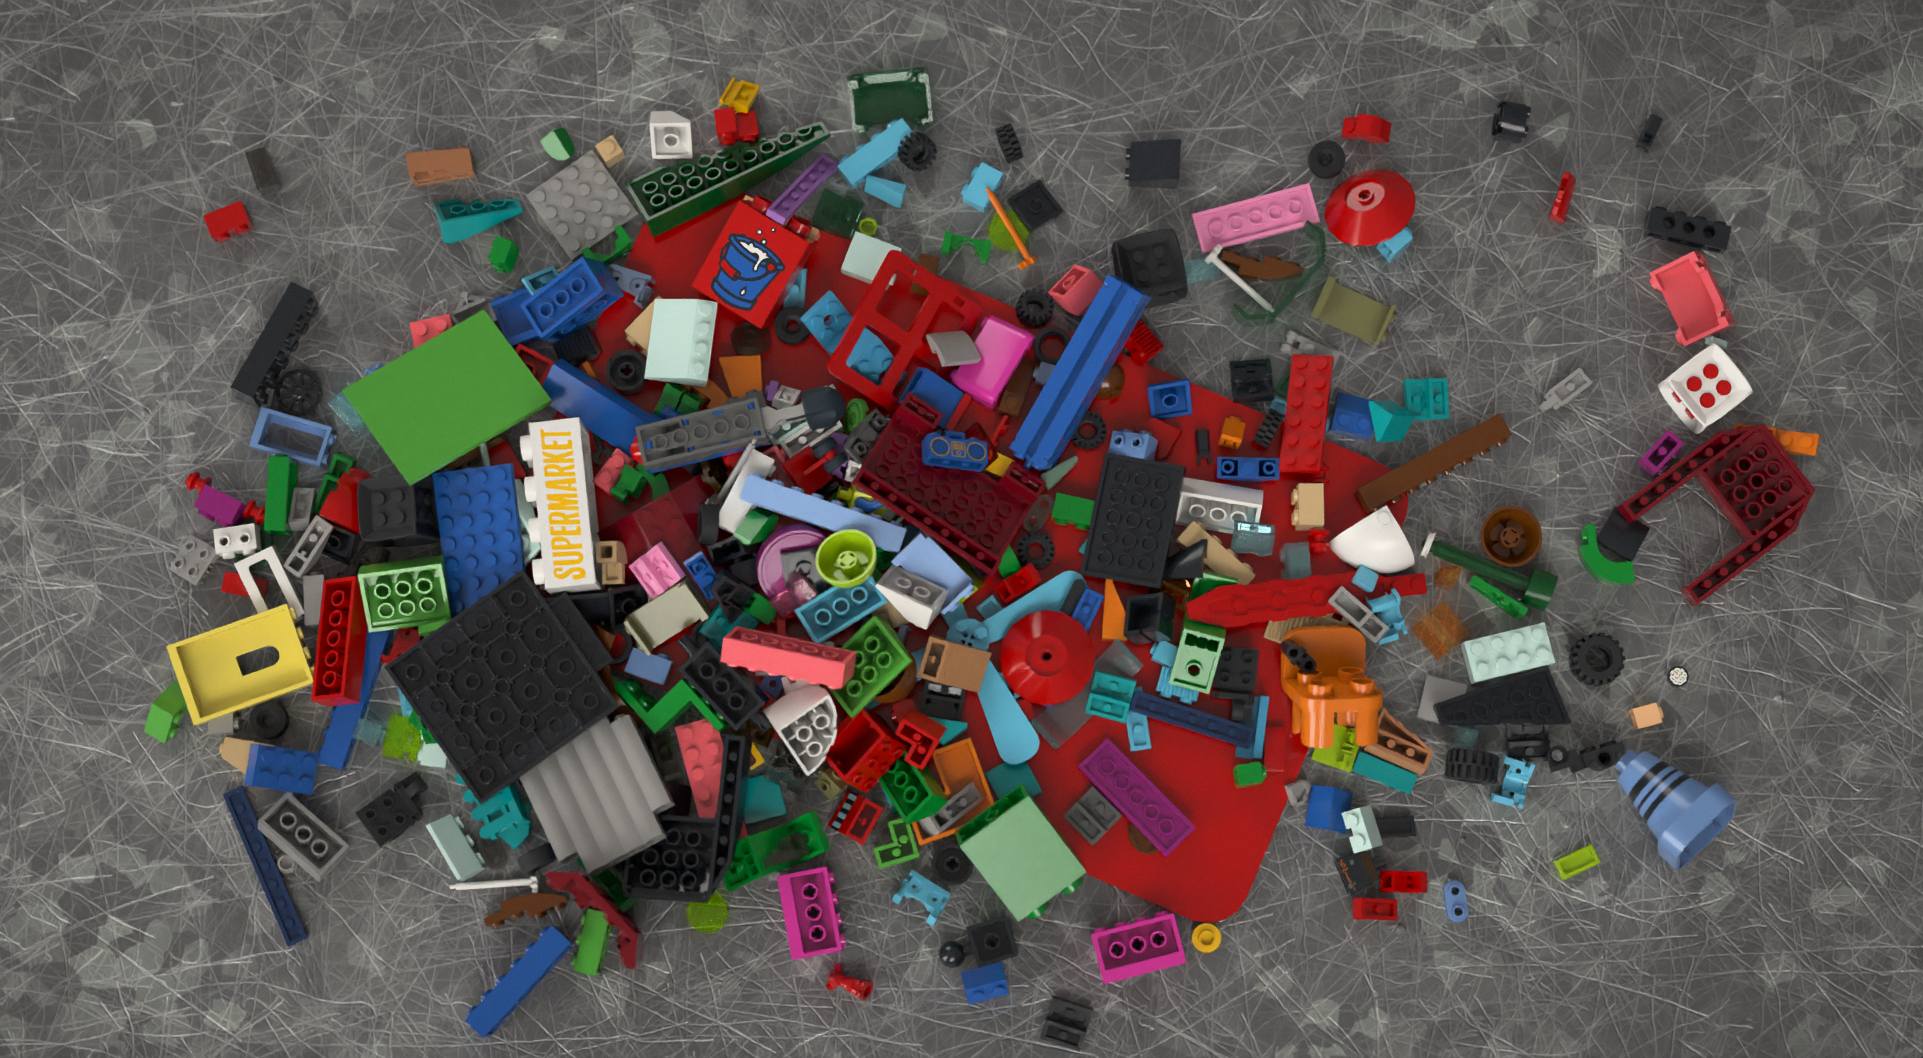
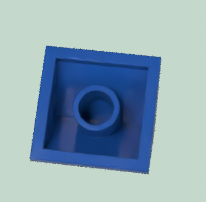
M1188 378L1147 386L1146 393L1151 418L1166 419L1192 414Z
M1312 785L1305 826L1346 834L1347 829L1342 813L1350 811L1353 793L1334 787Z

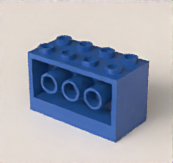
M581 257L520 306L541 339L558 342L580 330L623 297L624 294L604 262Z

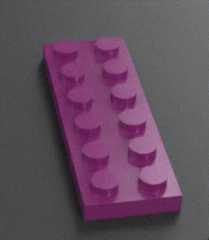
M1108 738L1078 766V769L1165 857L1196 829L1177 807Z

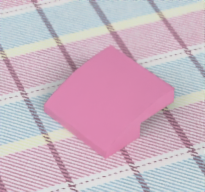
M662 541L629 566L652 599L664 593L686 576Z

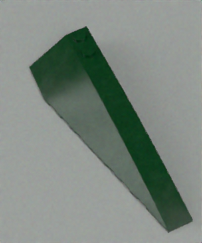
M820 121L796 128V131L792 133L784 131L778 133L779 136L774 138H759V142L749 144V142L734 145L717 150L713 155L702 154L698 156V159L687 162L686 159L678 161L677 165L670 167L668 164L663 165L625 183V186L652 236L655 237L758 185L831 136L824 123Z

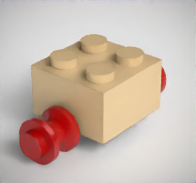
M1323 462L1321 474L1313 473V479L1309 480V483H1299L1291 492V505H1295V510L1291 513V525H1295V531H1309V534L1314 536V542L1310 544V548H1314V552H1326V548L1331 547L1330 543L1326 542V536L1330 534V530H1326L1323 527L1324 485L1330 484V480L1325 478V472L1329 471V467L1325 466Z

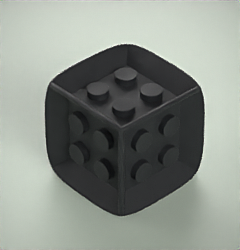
M1160 229L1122 238L1113 243L1112 255L1115 276L1152 297L1145 306V309L1173 303L1186 297L1188 292L1186 270L1174 229Z
M402 474L372 477L359 482L357 492L358 522L363 542L379 547H410L440 542L432 476H426L409 486Z

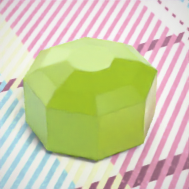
M867 217L860 221L858 230L864 235L874 237L877 234L878 226L874 219Z

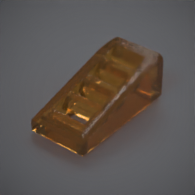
M1441 567L1434 581V586L1445 591L1452 589L1461 572V567Z

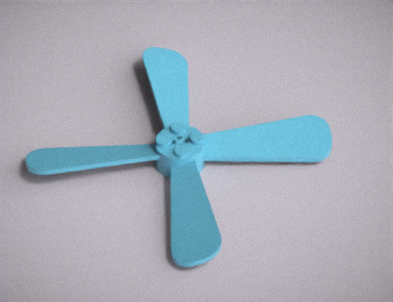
M912 523L904 526L903 528L907 530L900 549L913 539L921 529ZM930 536L942 548L941 543ZM1075 571L1063 572L981 623L967 617L962 603L953 612L949 610L945 614L940 612L950 628L946 639L959 643L965 641V645L971 643V647L988 652L990 643L1004 639L1011 626L1027 614L1043 610L1061 612L1060 609L1075 580H1083L1086 585L1085 588H1088V585L1079 573ZM926 648L911 653L917 665L916 682L922 679L918 677V673ZM989 659L983 682L977 695L999 756L1004 762L1017 765L1029 760L1036 754L1040 741L1036 731ZM872 700L865 707L870 710L881 703Z

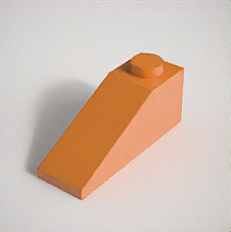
M1105 579L1101 641L1126 642L1127 638L1123 636L1126 613L1112 580Z

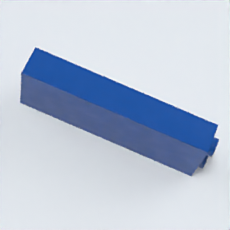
M562 358L552 365L542 385V388L552 400L550 406L569 418L579 417L589 431L632 457L630 445L637 435L635 427L660 421Z

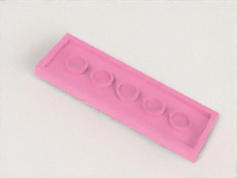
M1309 183L1191 215L1202 254L1211 252L1218 244L1224 249L1320 223Z

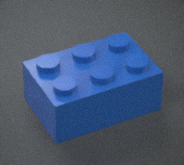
M251 744L244 785L312 795L319 753Z

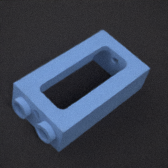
M261 407L249 446L252 449L272 455L277 453L288 454V457L296 462L324 469V466L328 465L331 454L329 451L331 445L334 446L337 434H335L336 430L330 426ZM274 423L322 437L323 443L319 454L313 456L266 442L265 438L270 424Z

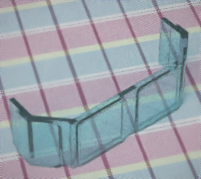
M1116 638L1113 644L1094 662L1092 676L1083 690L1067 702L1053 704L1051 709L1047 707L1035 719L1033 718L1030 724L1057 750L1093 716V714L1086 713L1085 710L1097 670L1131 679L1144 665Z

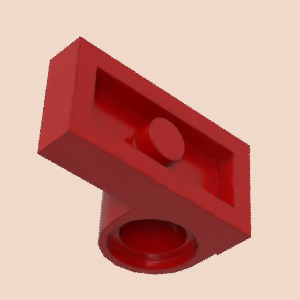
M1353 898V919L1397 921L1398 900Z

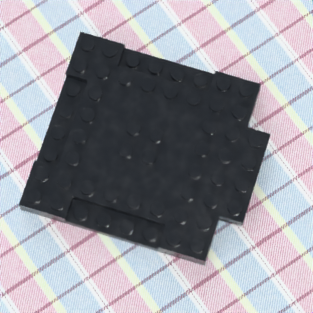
M524 569L384 666L480 805L488 802L516 782L517 779L621 707L597 673L613 662L614 659L568 594L564 592L550 603H547Z

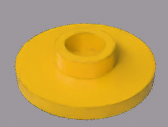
M1200 924L1192 933V943L1201 952H1212L1221 943V933L1213 924Z

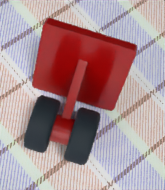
M830 437L815 449L808 445L784 462L782 467L796 487L803 489L804 494L811 495L833 479L830 473L846 463L848 457L844 452L839 455L836 453L834 447L837 446V442L833 437Z

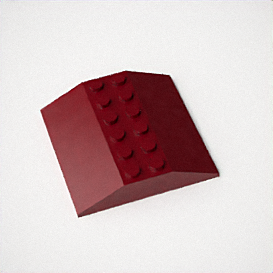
M701 474L599 531L597 535L601 541H619L623 543L627 554L625 581H639L629 566L662 541L686 575L676 584L688 577L712 612L718 603L717 598L714 597L708 601L683 563L701 551L716 575L721 568L727 570L726 566L731 565V562L714 567L707 549L708 546L713 544H699L697 522L699 507L701 504H705L706 500L713 494H716L710 484L707 485L703 482ZM719 527L716 543L732 537L733 534ZM751 556L744 557L743 560L750 559ZM647 593V603H648L649 601L652 600V598H651V597L649 596V594Z

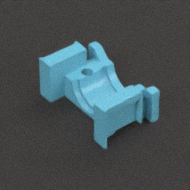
M1395 588L1391 589L1390 595L1385 593V596L1368 600L1365 597L1371 611L1377 613V618L1389 627V631L1378 642L1379 646L1397 639L1399 640L1397 630H1401L1403 635L1408 634L1399 609L1401 598Z
M1503 753L1501 761L1504 764H1508L1500 794L1492 792L1490 800L1509 805L1510 807H1513L1514 802H1517L1516 806L1522 809L1526 796V787L1534 771L1535 764L1529 762L1528 766H1525L1526 761L1524 759L1523 761L1507 757Z
M911 870L907 879H904L899 892L895 893L892 901L899 905L904 896L920 900L927 910L931 912L926 923L933 926L951 894L914 870Z

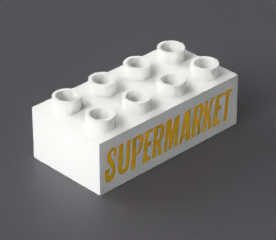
M579 417L529 423L530 435L520 436V447L523 461H527L529 468H533L534 476L524 477V487L527 502H531L533 508H537L538 517L528 519L531 543L541 542L542 559L532 560L535 585L539 584L541 590H547L553 597H558L564 592L568 596L605 593V586L602 584V563H596V542H600V538L597 535L599 527L595 487L592 482L594 477L589 431Z

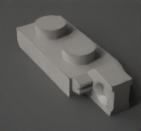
M1579 367L1544 395L1546 401L1538 408L1542 413L1551 407L1557 410L1593 383Z

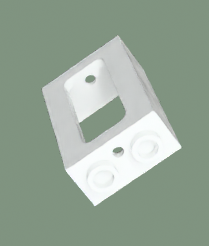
M275 545L234 564L258 614L269 609L252 577L249 567L266 559L290 608L294 607L298 619H295V622L304 618L302 615L304 614V604L287 570L282 567L284 563Z

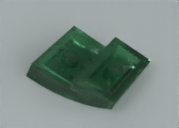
M825 188L809 225L826 233L850 239L864 203L848 195L842 197Z

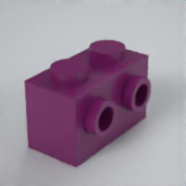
M1668 429L1639 459L1637 464L1651 477L1656 473L1660 475L1668 467L1665 463L1670 458L1674 460L1681 453L1679 448L1684 442Z

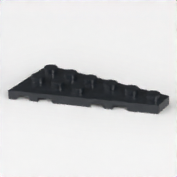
M1548 666L1436 703L1432 706L1440 725L1571 724Z

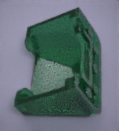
M927 67L857 73L847 76L852 130L857 129V132H866L874 124L890 123L895 119L898 121L901 118L904 121H913L917 123V126L929 125V122H933Z

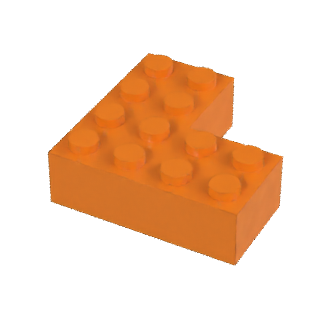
M971 738L937 749L932 754L947 798L973 782L984 800L940 834L932 837L927 836L918 821L913 822L912 825L920 846L955 834V831L994 804Z

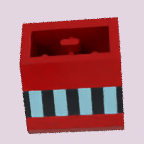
M848 789L827 826L864 846L884 808Z

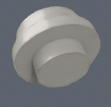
M286 853L282 854L277 860L278 869L284 874L293 873L298 867V863Z

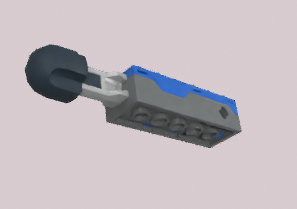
M816 387L804 390L801 394L802 404L779 410L769 406L762 408L761 403L756 397L635 427L637 435L630 445V451L633 460L643 465L647 472L652 474L745 451L749 442L754 438L758 439L755 448L770 445L768 435L776 433L785 424L806 419L809 428L812 430L830 427L843 417L845 400L840 392L831 387Z

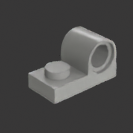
M294 488L288 520L291 531H306L314 519L315 488Z

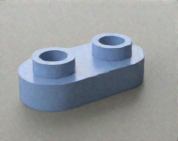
M1449 881L1443 888L1446 914L1452 922H1462L1468 916L1465 887L1459 881ZM1453 887L1458 889L1457 895L1452 894L1451 889ZM1460 908L1461 915H1455L1454 910Z

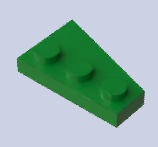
M1473 575L1467 582L1468 586L1516 620L1523 617L1528 611L1527 607L1507 596L1499 588L1488 584L1489 582L1480 575Z

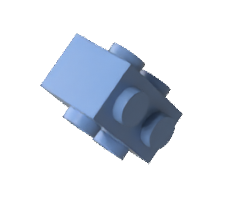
M1121 429V432L1113 431L1108 453L1154 461L1158 440L1152 437L1150 432L1139 431V433H1133V431L1128 429Z

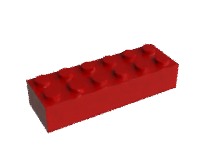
M357 576L323 580L311 701L327 707L360 703L367 620Z

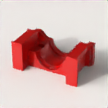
M418 626L400 628L390 656L381 654L379 662L388 664L420 642L423 637L419 636Z

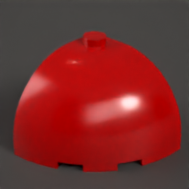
M354 466L349 468V474L344 473L337 481L339 487L336 491L330 492L319 514L331 522L360 534L357 505L358 485L360 481L374 476Z

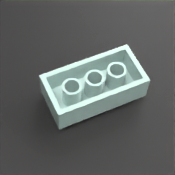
M1545 622L1465 641L1460 644L1471 684L1555 663Z

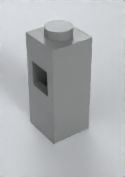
M309 572V576H303L305 626L309 628L319 627L323 580H328V577L322 575V572Z

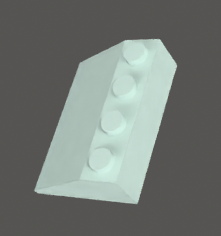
M655 299L644 379L706 387L718 302L700 299Z

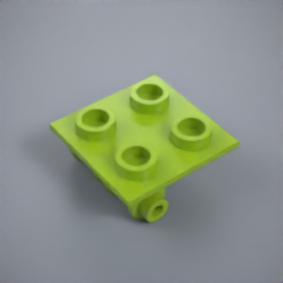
M1334 724L1333 746L1330 748H1314L1311 760L1351 773L1359 749L1355 742V729Z

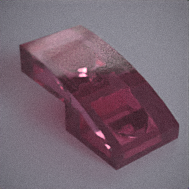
M803 578L790 584L786 591L771 597L769 603L783 617L807 603L818 592Z

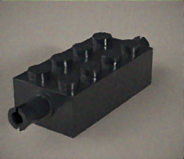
M686 633L676 642L689 655V659L678 670L735 731L747 720L748 722L751 721L762 734L772 726L759 712L760 708L770 698L740 666L731 667L727 663L721 662L722 647L714 638L708 640L702 647H698Z

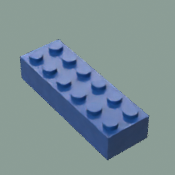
M546 926L539 934L541 938L537 942L529 944L524 950L526 954L523 958H517L510 965L512 970L508 974L503 973L495 982L497 986L492 990H487L481 997L483 1001L477 1006L474 1005L466 1013L468 1017L465 1022L481 1037L489 1038L576 944L559 927Z

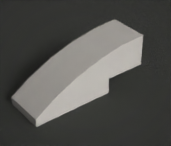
M1343 586L1328 600L1348 622L1375 646L1389 631L1387 625Z

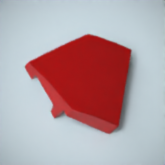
M1151 418L1134 424L1137 433L1139 431L1150 432L1151 436L1158 440L1154 461L1168 457L1169 454L1173 453L1176 441L1183 431L1157 418Z

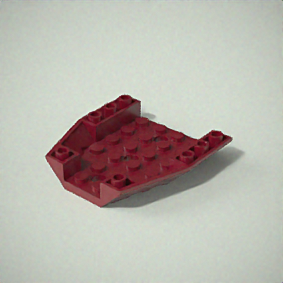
M547 872L545 874L548 878L546 882L553 890L559 892L570 891L576 897L574 902L581 909L584 907L586 909L594 907L596 910L603 911L605 914L602 917L611 926H617L620 929L617 932L620 936L616 939L619 943L616 947L620 950L618 954L622 957L619 961L627 969L640 970L642 968L644 936L641 934L636 922L626 911L623 912L602 887L598 886L593 880H590L587 875L579 872Z

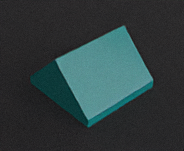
M1369 401L1376 441L1401 442L1415 416L1392 401Z
M929 717L947 728L939 742L942 747H945L967 731L968 723Z

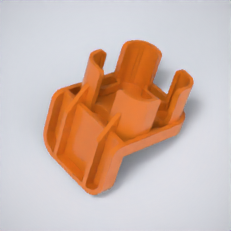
M1351 625L1302 626L1289 630L1282 641L1290 639L1299 645L1300 648L1304 647L1317 663L1315 671L1306 673L1297 665L1291 664L1290 660L1281 651V686L1283 691L1293 700L1292 732L1298 734L1301 729V741L1305 746L1330 748L1334 743V712H1336V722L1339 726H1355V742L1358 746L1377 744L1379 709L1383 707V691L1375 685L1373 679H1369L1365 675L1366 642L1362 633Z

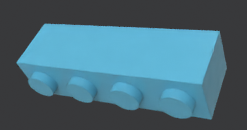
M903 118L898 121L896 119L887 125L885 131L882 133L879 131L874 134L869 143L866 145L863 143L858 146L853 155L842 158L837 166L838 172L849 186L855 189L866 180L867 175L872 176L898 156L897 153L900 152L898 146L902 147L900 141H905L904 137L906 135L911 137L910 133L913 131Z

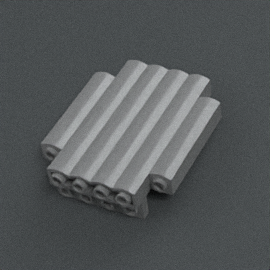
M621 714L615 718L609 715L520 777L558 861L565 865L580 856L587 873L592 877L667 837L657 814L674 806L675 803L633 717L629 714Z

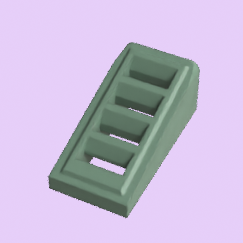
M1073 456L1041 474L1040 479L1047 483L1045 486L1047 491L1051 490L1077 464V456Z

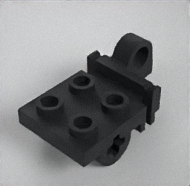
M1223 646L1212 686L1217 687L1218 692L1212 691V697L1232 699L1230 719L1232 721L1252 723L1255 695H1249V691H1255L1259 650Z
M1615 740L1600 744V749H1596L1595 746L1579 751L1580 755H1578L1576 749L1567 751L1563 746H1554L1547 753L1551 773L1569 767L1572 773L1589 767L1594 771L1610 768L1615 764V753L1625 750L1623 743H1616ZM1558 749L1562 752L1563 758L1561 761H1555L1552 758L1553 750ZM1603 757L1604 760L1602 762L1599 761V758Z
M415 771L404 780L394 784L396 792L393 793L389 789L356 812L357 817L379 847L395 840L407 828L415 825L413 818H416L418 822L423 818V813L413 799L427 790L428 786L417 771Z

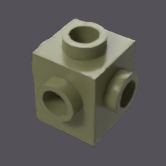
M827 766L818 772L819 778L814 782L830 801L842 793L849 785L840 778L832 767L828 768Z

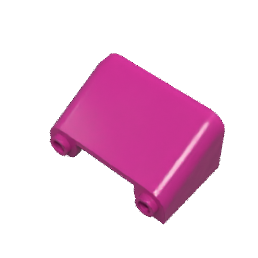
M992 315L990 318L986 317L980 326L983 329L974 342L981 357L979 363L960 365L958 370L954 369L949 377L952 386L964 394L971 395L974 401L991 410L998 403L999 396L1003 393V389L1020 361L1026 355V350H1030L1035 340V336Z

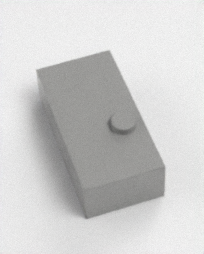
M286 792L258 820V829L319 883L349 853L350 846L289 792Z

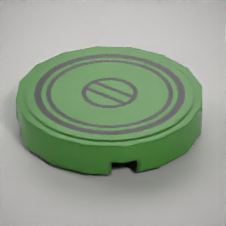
M852 399L846 407L844 429L847 436L866 417V411H869L868 405L863 399Z

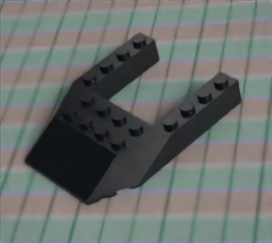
M639 730L649 752H651L652 734L645 730ZM725 735L716 819L657 815L667 837L615 865L626 898L693 903L709 902L733 863L743 826L752 740L746 736Z

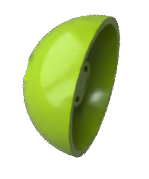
M852 529L842 530L830 535L822 542L816 553L815 564L817 571L826 582L840 588H851L862 584L871 576L877 562V551L873 540L864 532Z

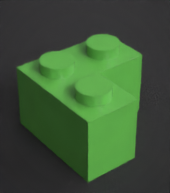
M174 681L152 703L144 732L163 743L177 736L180 730L178 727L179 723L183 719L186 712L189 713L181 687L177 681Z
M902 818L888 822L893 843L873 848L880 870L920 858L910 824H906Z

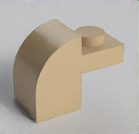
M619 541L596 542V563H602V584H625L627 554L623 543Z

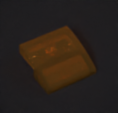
M1442 602L1411 628L1437 660L1470 634V631L1445 602Z

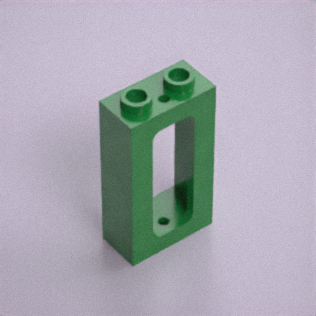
M282 453L275 454V457L269 456L264 531L272 536L293 537L294 531H291L288 520L294 488H297L298 463L288 457V454Z

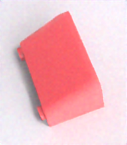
M1693 251L1650 272L1652 278L1649 280L1652 287L1662 292L1677 323L1678 333L1675 336L1680 345L1683 344L1684 347L1735 326V321L1701 252Z

